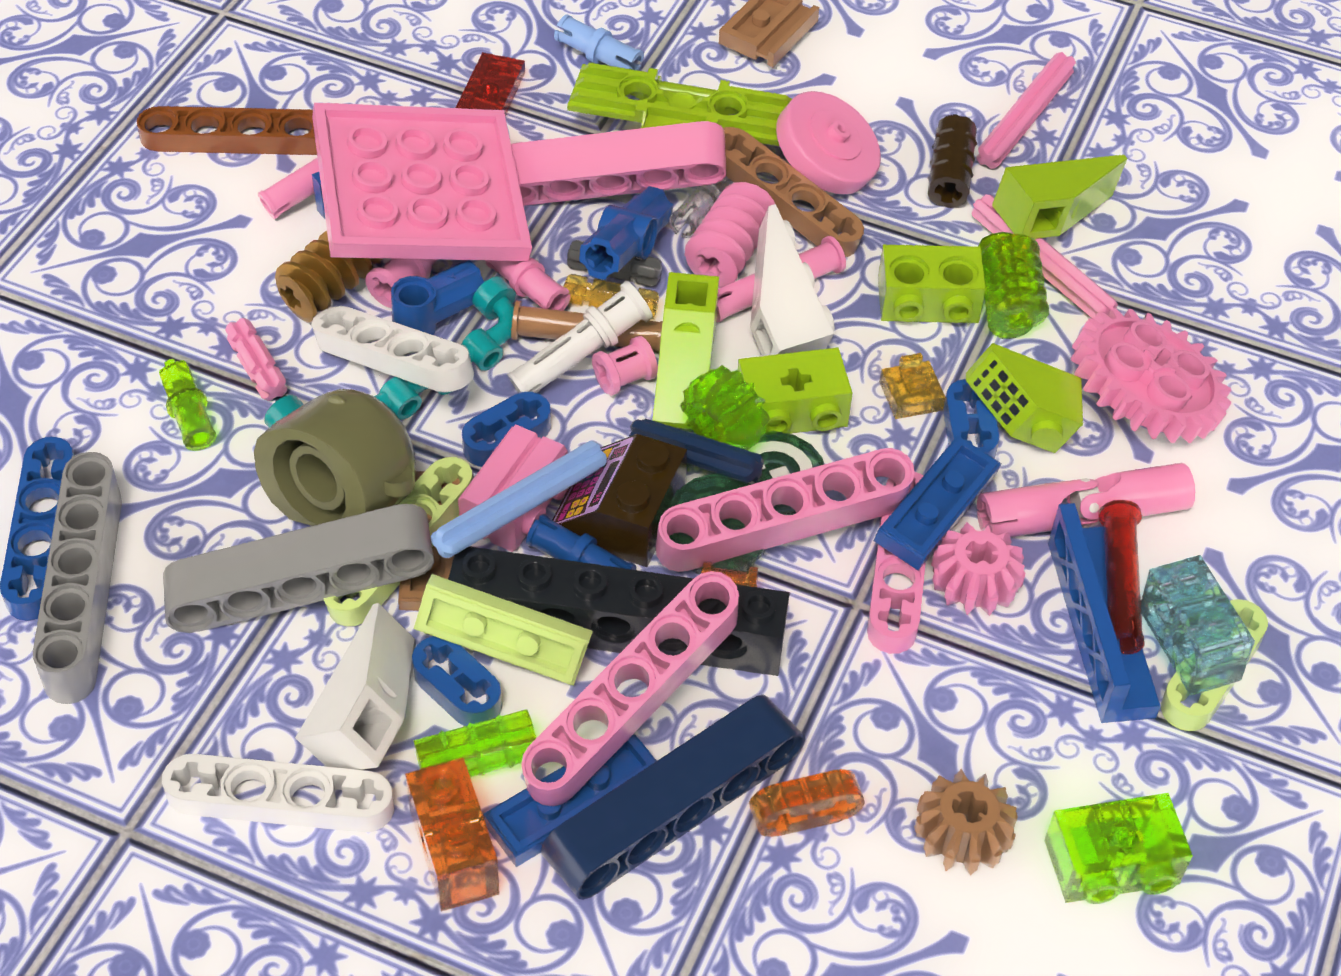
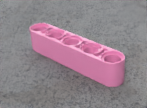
M709 121L511 144L523 206L642 193L648 186L662 190L704 186L718 183L726 177L725 130L721 125Z
M893 448L879 449L675 505L667 509L660 518L655 547L656 556L661 564L669 570L677 572L690 571L892 514L908 494L915 473L913 463L900 450ZM876 477L890 478L897 486H884L876 480ZM838 491L845 495L847 499L844 501L832 500L824 492ZM779 504L788 505L796 511V514H780L773 506ZM729 518L737 519L744 523L745 528L740 530L729 529L721 521ZM682 532L691 536L694 541L682 545L675 543L669 536Z
M713 571L701 573L695 577L529 745L523 754L521 766L527 790L535 801L546 806H557L570 800L731 634L737 624L739 593L736 584L730 577ZM713 598L724 602L727 608L718 614H706L698 608V605L706 599ZM675 638L685 642L688 647L681 654L672 656L661 652L658 646L666 639ZM629 679L641 680L648 686L647 690L637 697H626L619 693L617 689L621 683ZM590 720L600 721L608 728L604 735L593 740L580 737L576 731L581 724ZM548 762H557L566 768L563 777L552 783L541 782L536 779L535 773L540 766Z

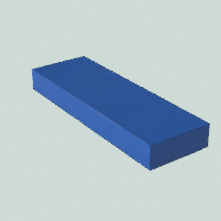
M957 435L878 529L873 541L919 571L937 549L938 545L941 544L947 531H951L978 498L979 494L984 491L996 476L1002 463Z
M634 733L589 781L564 804L557 806L542 805L531 797L526 788L483 813L484 825L517 868L541 853V847L545 839L559 825L657 760ZM565 766L542 778L540 781L546 783L556 782L565 774Z

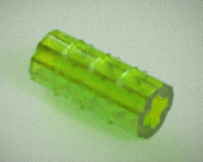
M525 709L503 716L498 714L496 718L474 724L469 723L467 726L445 732L441 730L438 734L413 740L425 789L428 790L450 783L456 784L460 780L478 775L484 776L492 771L506 767L512 768L514 765L521 764L523 754L536 739L529 712Z

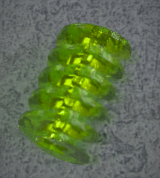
M1008 232L992 233L982 238L978 247H981L986 287L984 300L988 328L993 335L1001 339L1023 336L1033 327L1044 322L1049 315V303L1046 301L1047 291L1044 286L1040 246L1032 237Z

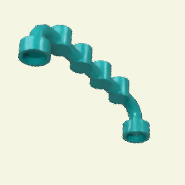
M500 276L492 277L481 284L472 299L473 305L486 319L493 320L498 318V323L486 331L482 328L473 330L464 338L461 344L467 348L471 363L473 362L481 371L493 368L501 360L503 349L500 346L511 338L513 303L516 298V292ZM393 377L381 387L379 394L374 397L385 403L400 420L411 417L420 408L422 398L418 394L428 388ZM438 391V393L441 394V395H447V394L451 393V392H439V391ZM295 395L284 396L271 405L265 414L264 422L270 428L278 420L304 404Z

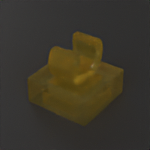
M921 353L901 356L899 366L881 369L879 383L895 419L939 412L944 409L946 399L930 361L922 362L923 356Z

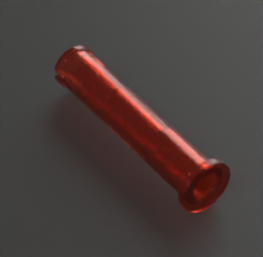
M1113 500L1105 503L1098 511L1099 522L1104 526L1108 612L1117 641L1118 639L1120 641L1121 653L1133 654L1139 652L1145 646L1142 630L1137 525L1142 519V512L1138 504L1132 501Z

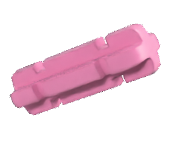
M241 318L237 322H230L225 329L228 334L227 340L232 349L238 352L236 355L251 381L257 383L255 387L261 398L271 401L276 396L282 397L287 391L286 379L280 369L274 366L276 362L260 336L255 335L257 331L251 321Z

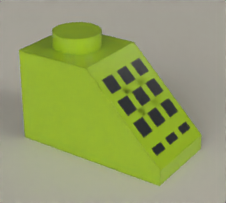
M992 343L966 372V382L1010 437L1056 453L1083 425L1082 380L1080 377L995 343Z

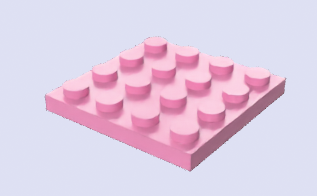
M314 103L312 119L330 257L529 261L532 245L504 110Z

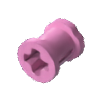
M642 336L631 338L628 346L608 354L599 351L592 356V366L596 379L603 391L610 396L618 394L620 387L641 378L651 380L657 377L658 364L650 344Z

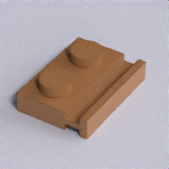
M749 0L719 29L718 44L754 60L760 56L768 60L767 65L773 68L818 22L820 7L813 5L811 8L803 6V0Z

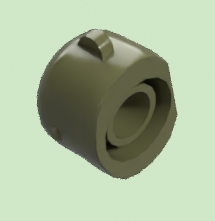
M337 389L322 394L278 420L256 440L254 460L260 484L271 503L293 521L314 526L398 505L411 493L415 486V452L404 425L385 403L373 395L362 391Z

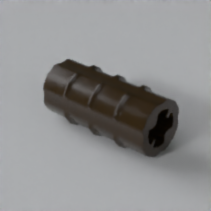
M953 114L945 116L938 122L935 141L932 145L933 155L929 162L931 170L927 178L929 181L927 194L930 200L938 206H945L947 208L959 207L967 201V196L970 193L971 179L974 176L972 167L976 160L974 150L977 145V128L975 123L968 117Z

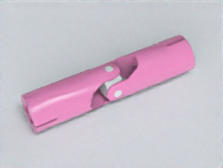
M1180 462L1115 472L1095 480L1083 478L979 494L977 499V509L979 510L977 511V517L981 531L990 523L993 534L1000 535L1010 532V537L1051 531L1058 505L1065 498L1068 503H1075L1081 525L1095 523L1100 518L1107 517L1123 520L1187 510L1192 508L1195 502V483L1189 467L1185 463Z

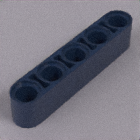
M764 694L758 695L563 822L545 839L540 852L578 899L590 898L787 765L803 747L805 735L768 696Z

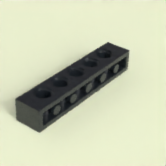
M472 546L454 555L448 580L592 630L588 649L621 653L694 579ZM736 584L739 593L737 624L731 634L701 665L778 676L790 592ZM710 598L699 603L698 608L706 614H718L724 611L727 606L718 599ZM671 638L660 643L658 649L666 655L674 656L684 652L688 646L680 639Z

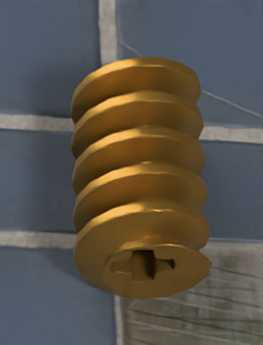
M326 230L319 236L318 240H313L305 246L304 251H298L291 257L290 261L284 262L276 269V285L282 300L288 308L303 321L311 322L317 315V310L323 311L331 306V299L339 300L345 295V288L353 289L359 284V278L366 279V275L373 269L372 263H380L383 258L330 257Z

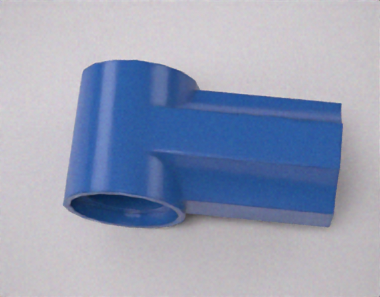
M468 260L428 279L419 276H408L399 279L391 288L392 322L434 335L436 323L473 305V296L480 285L484 283L480 269Z

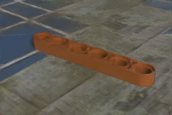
M157 106L144 110L137 118V128L141 144L151 151L317 155L312 119L313 110ZM155 126H170L168 130L154 133L148 131ZM212 126L217 128L210 133L200 134L195 132L201 127ZM258 127L264 129L257 134L247 135L241 133L247 128ZM299 128L310 130L307 134L299 136L288 134L289 131Z

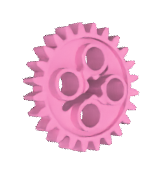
M1112 308L1108 315L1099 311L1094 319L1089 318L1072 345L1075 352L1071 357V361L1079 365L1074 374L1077 377L1088 380L1083 390L1100 395L1096 403L1098 407L1111 406L1115 409L1113 412L1114 420H1119L1124 416L1130 419L1131 430L1137 431L1141 425L1147 427L1152 439H1156L1160 432H1163L1171 443H1175L1179 436L1188 443H1192L1196 436L1204 439L1210 431L1216 429L1227 414L1226 410L1231 405V401L1227 398L1231 388L1222 383L1227 376L1226 373L1212 369L1218 360L1214 357L1203 356L1200 353L1204 348L1202 343L1190 344L1187 341V331L1184 330L1178 334L1173 332L1170 321L1166 320L1162 325L1156 324L1151 313L1147 312L1145 317L1140 319L1136 312L1130 308L1124 316L1116 308Z

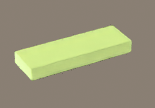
M434 574L431 575L427 582L413 628L573 686L593 632L592 630Z

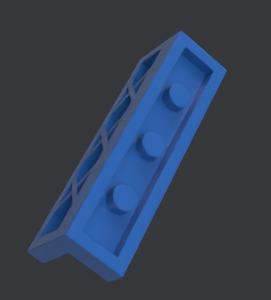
M1075 503L1059 504L1048 546L1101 723L1154 719L1157 717L1161 705L1104 526L1082 528Z

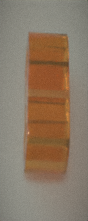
M845 769L832 770L776 783L759 790L749 801L758 832L767 837L782 836L846 820L857 814L865 804L855 773Z

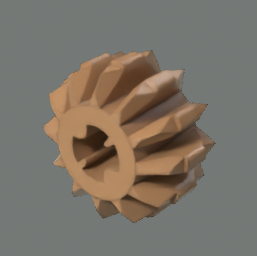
M962 769L954 775L953 782L939 775L932 783L931 791H924V794L919 798L917 806L919 816H917L914 826L916 837L925 839L923 849L925 850L926 857L939 854L944 856L943 865L945 871L952 868L955 862L963 863L970 876L978 870L980 862L993 869L1000 862L1002 853L1008 852V849H1011L1016 837L1014 827L1018 818L1017 807L1006 804L1008 798L1006 787L991 790L988 788L989 781L986 773L979 777L977 782L969 781Z

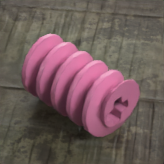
M737 182L725 187L694 232V235L685 245V258L694 274L718 276L719 288L736 281L738 274L746 266V261L751 258L754 249L757 248L759 228L768 207L775 204L767 191L747 182Z

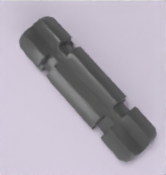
M574 240L568 249L567 265L572 269L586 272L587 268L579 261L580 246L585 241ZM650 256L645 260L633 257L619 272H613L609 277L629 282L633 277L637 278V284L654 287L661 277L662 261Z

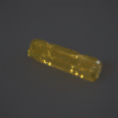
M576 274L568 275L563 286L569 290L571 295L570 304L583 306L585 301L589 302L588 307L594 306L596 308L621 291L620 283L594 279L593 283L588 282V277ZM639 288L638 292L649 306L653 314L652 319H654L659 306V293L655 290Z

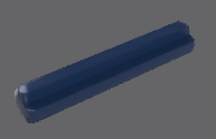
M649 419L634 420L630 426L631 433L629 437L640 434L687 449V464L745 483L757 482L762 476L761 469L764 465V459L760 454Z

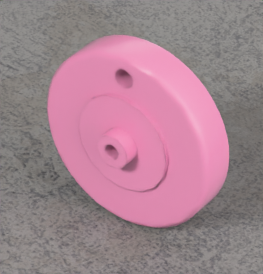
M808 91L795 96L780 113L777 120L776 133L784 156L793 168L822 190L835 194H852L861 190L878 172L881 163V152L877 138L864 117L847 102L824 92Z

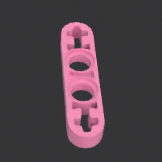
M914 473L908 494L923 477L922 474ZM889 478L885 486L894 487L897 485ZM891 514L881 517L880 527ZM877 544L867 626L868 639L880 651L889 654H899L910 649L917 637L926 562L918 571L879 544ZM899 573L907 576L913 585L904 590H897L888 586L883 579L889 574ZM890 608L900 609L899 631L888 630L887 622Z

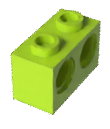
M883 244L878 273L881 321L979 323L986 291L981 247Z

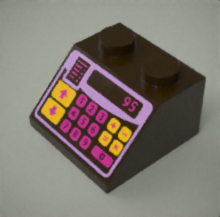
M635 434L600 447L601 451L606 454V464L598 471L569 487L552 520L580 536L587 533L595 537L598 546L625 561L648 567L656 551L660 518L667 509L678 505L685 491L687 449Z

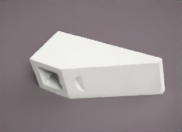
M776 204L770 205L758 233L750 329L762 356L826 349L834 335L835 326L832 314L827 306L821 305L814 290L815 280L810 266L806 262L802 263L795 248V234L789 221L782 219Z
M379 603L372 605L295 737L326 767L355 770L379 767L404 722L415 638Z

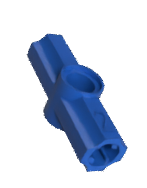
M648 186L641 194H636L623 207L610 204L604 209L597 231L580 246L579 261L585 265L589 276L606 280L613 272H619L633 257L644 260L649 257L654 248L657 233L672 220L674 204L667 199L664 190Z

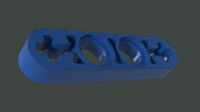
M45 437L33 442L26 449L23 458L0 581V593L6 609L11 616L19 620L29 621L38 619L50 546L44 553L36 556H27L21 552L32 541L45 540L51 543L57 504L52 509L41 513L29 510L30 506L41 498L49 497L58 500L64 467L74 457L72 447L68 441L59 437ZM50 460H54L51 467L52 479L46 478L43 469L48 467ZM27 575H33L37 588L30 591L29 597L21 598L20 596L25 595L28 589L29 580Z

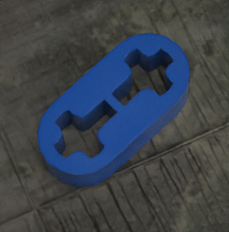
M966 379L957 380L947 389L943 410L948 445L951 444L957 435L972 444L971 440H967L968 434H975L977 448L995 459L999 443L997 419L966 382ZM964 401L969 402L971 408H975L974 414H967Z
M521 392L470 419L462 429L463 455L466 460L475 466L482 467L515 424L535 432L539 438L546 437L551 429V409L548 400L538 393Z
M434 636L422 640L414 648L412 661L415 681L454 720L464 727L474 729L483 728L495 722L500 716L502 709L500 683L481 663L462 646ZM434 660L436 663L441 664L448 660L450 675L438 665L429 669L428 662ZM465 690L475 698L482 697L485 694L486 702L481 704L473 700L466 704Z

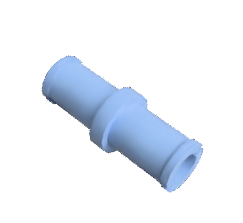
M565 14L559 20L557 26L565 30L564 32L555 30L554 38L556 41L563 42L585 53L586 59L595 64L601 61L609 66L639 71L641 65L634 63L636 59L643 62L644 52L642 50L635 49L613 38L612 32L602 27L596 30L568 14Z

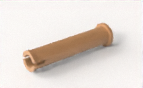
M516 300L512 318L511 338L512 340H518L519 336L556 340L583 321L585 313L522 306V301ZM640 320L618 336V343L614 346H628L631 338L642 336L650 344L652 350L659 353L663 321L645 322Z

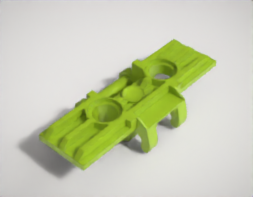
M588 63L581 66L567 104V111L642 123L641 128L709 121L717 123L723 128L735 127L742 129L760 143L780 146L776 133L777 120L782 110L792 99L787 95L730 86V81L721 80L718 90L662 81V77L658 76V69L649 68L648 72ZM630 94L640 100L629 99L626 96Z

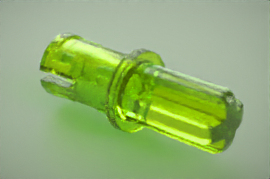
M173 358L168 359L164 362L165 367L159 370V376L168 398L165 405L167 413L176 419L183 444L188 450L200 451L206 449L215 442L217 437L205 409L208 403L206 394L197 388L186 361L180 360L175 362Z

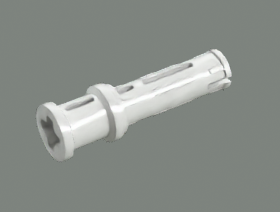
M626 280L620 285L621 291L598 308L590 306L586 309V313L583 315L584 320L577 324L576 327L556 339L526 363L508 373L507 376L517 392H539L540 389L560 377L602 345L605 348L616 345L618 343V336L640 320L647 322L652 319L653 314L637 289Z

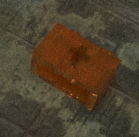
M464 757L405 773L410 813L441 912L500 895L497 856Z

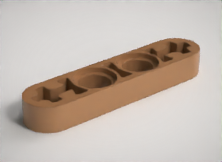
M735 127L723 128L725 130L726 177L734 183L747 182L767 191L774 200L782 219L789 221L795 230L816 246L821 244L824 237L832 236L841 245L845 257L855 253L864 234V226L854 213L747 132ZM761 172L769 173L775 176L779 182L774 184L766 183L760 180L756 174ZM792 201H807L815 210L809 212L802 211Z

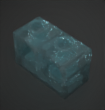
M1197 555L1149 569L1139 611L1189 695H1196L1241 681L1255 640L1202 556Z

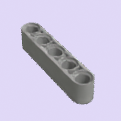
M98 452L80 453L72 457L64 467L33 646V660L44 691L49 699L61 704L77 703L86 698L93 691L97 679L122 506L121 494L112 462L107 456Z
M399 504L172 562L163 572L166 624L178 632H200L323 601V598L339 597L423 575L434 564L427 513L417 505Z

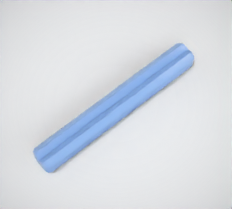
M588 441L439 527L431 535L432 544L437 548L441 557L450 558L598 471L607 462L606 454L601 451L600 445L597 442Z

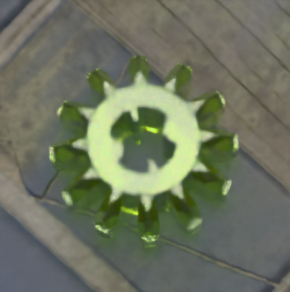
M721 365L695 378L690 382V386L683 391L684 401L680 404V407L688 416L685 424L692 428L697 435L749 450L759 443L760 438L766 434L765 425L769 422L770 417L762 408L765 399L756 394L754 383L748 384L744 381L743 375L738 369L731 372L728 368Z

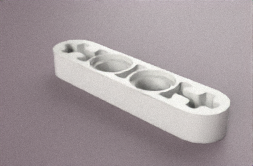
M345 306L325 309L312 320L311 325L319 349L326 353L439 392H453L462 389L474 377L469 352L461 344Z
M185 754L172 760L162 774V785L170 807L176 812L185 815L354 832H374L383 828L394 814L393 792L388 779L372 771L213 755ZM191 777H200L201 783L194 784L191 792H182L181 786L188 785ZM222 778V779H221V792H222V795H221V796H216L214 789H219V787H220V785H219V779ZM255 779L266 785L263 794L254 800L243 801L233 796L235 788L243 781ZM307 785L318 786L325 792L323 798L317 804L308 807L296 805L291 800L293 794L299 788ZM335 790H342L343 797H339V808H335ZM365 794L375 795L376 801H371L369 809H358L357 803L364 800Z

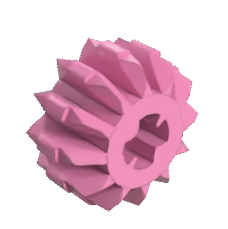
M968 522L961 528L960 533L948 530L946 536L942 539L941 545H938L937 550L934 551L932 558L934 590L945 592L946 605L957 602L963 603L967 615L975 607H981L990 616L996 610L997 604L1009 607L1019 587L1023 585L1026 574L1024 571L1025 566L1022 564L1024 559L1022 554L1023 548L1011 545L1010 532L1000 535L993 534L990 523L982 531H976Z

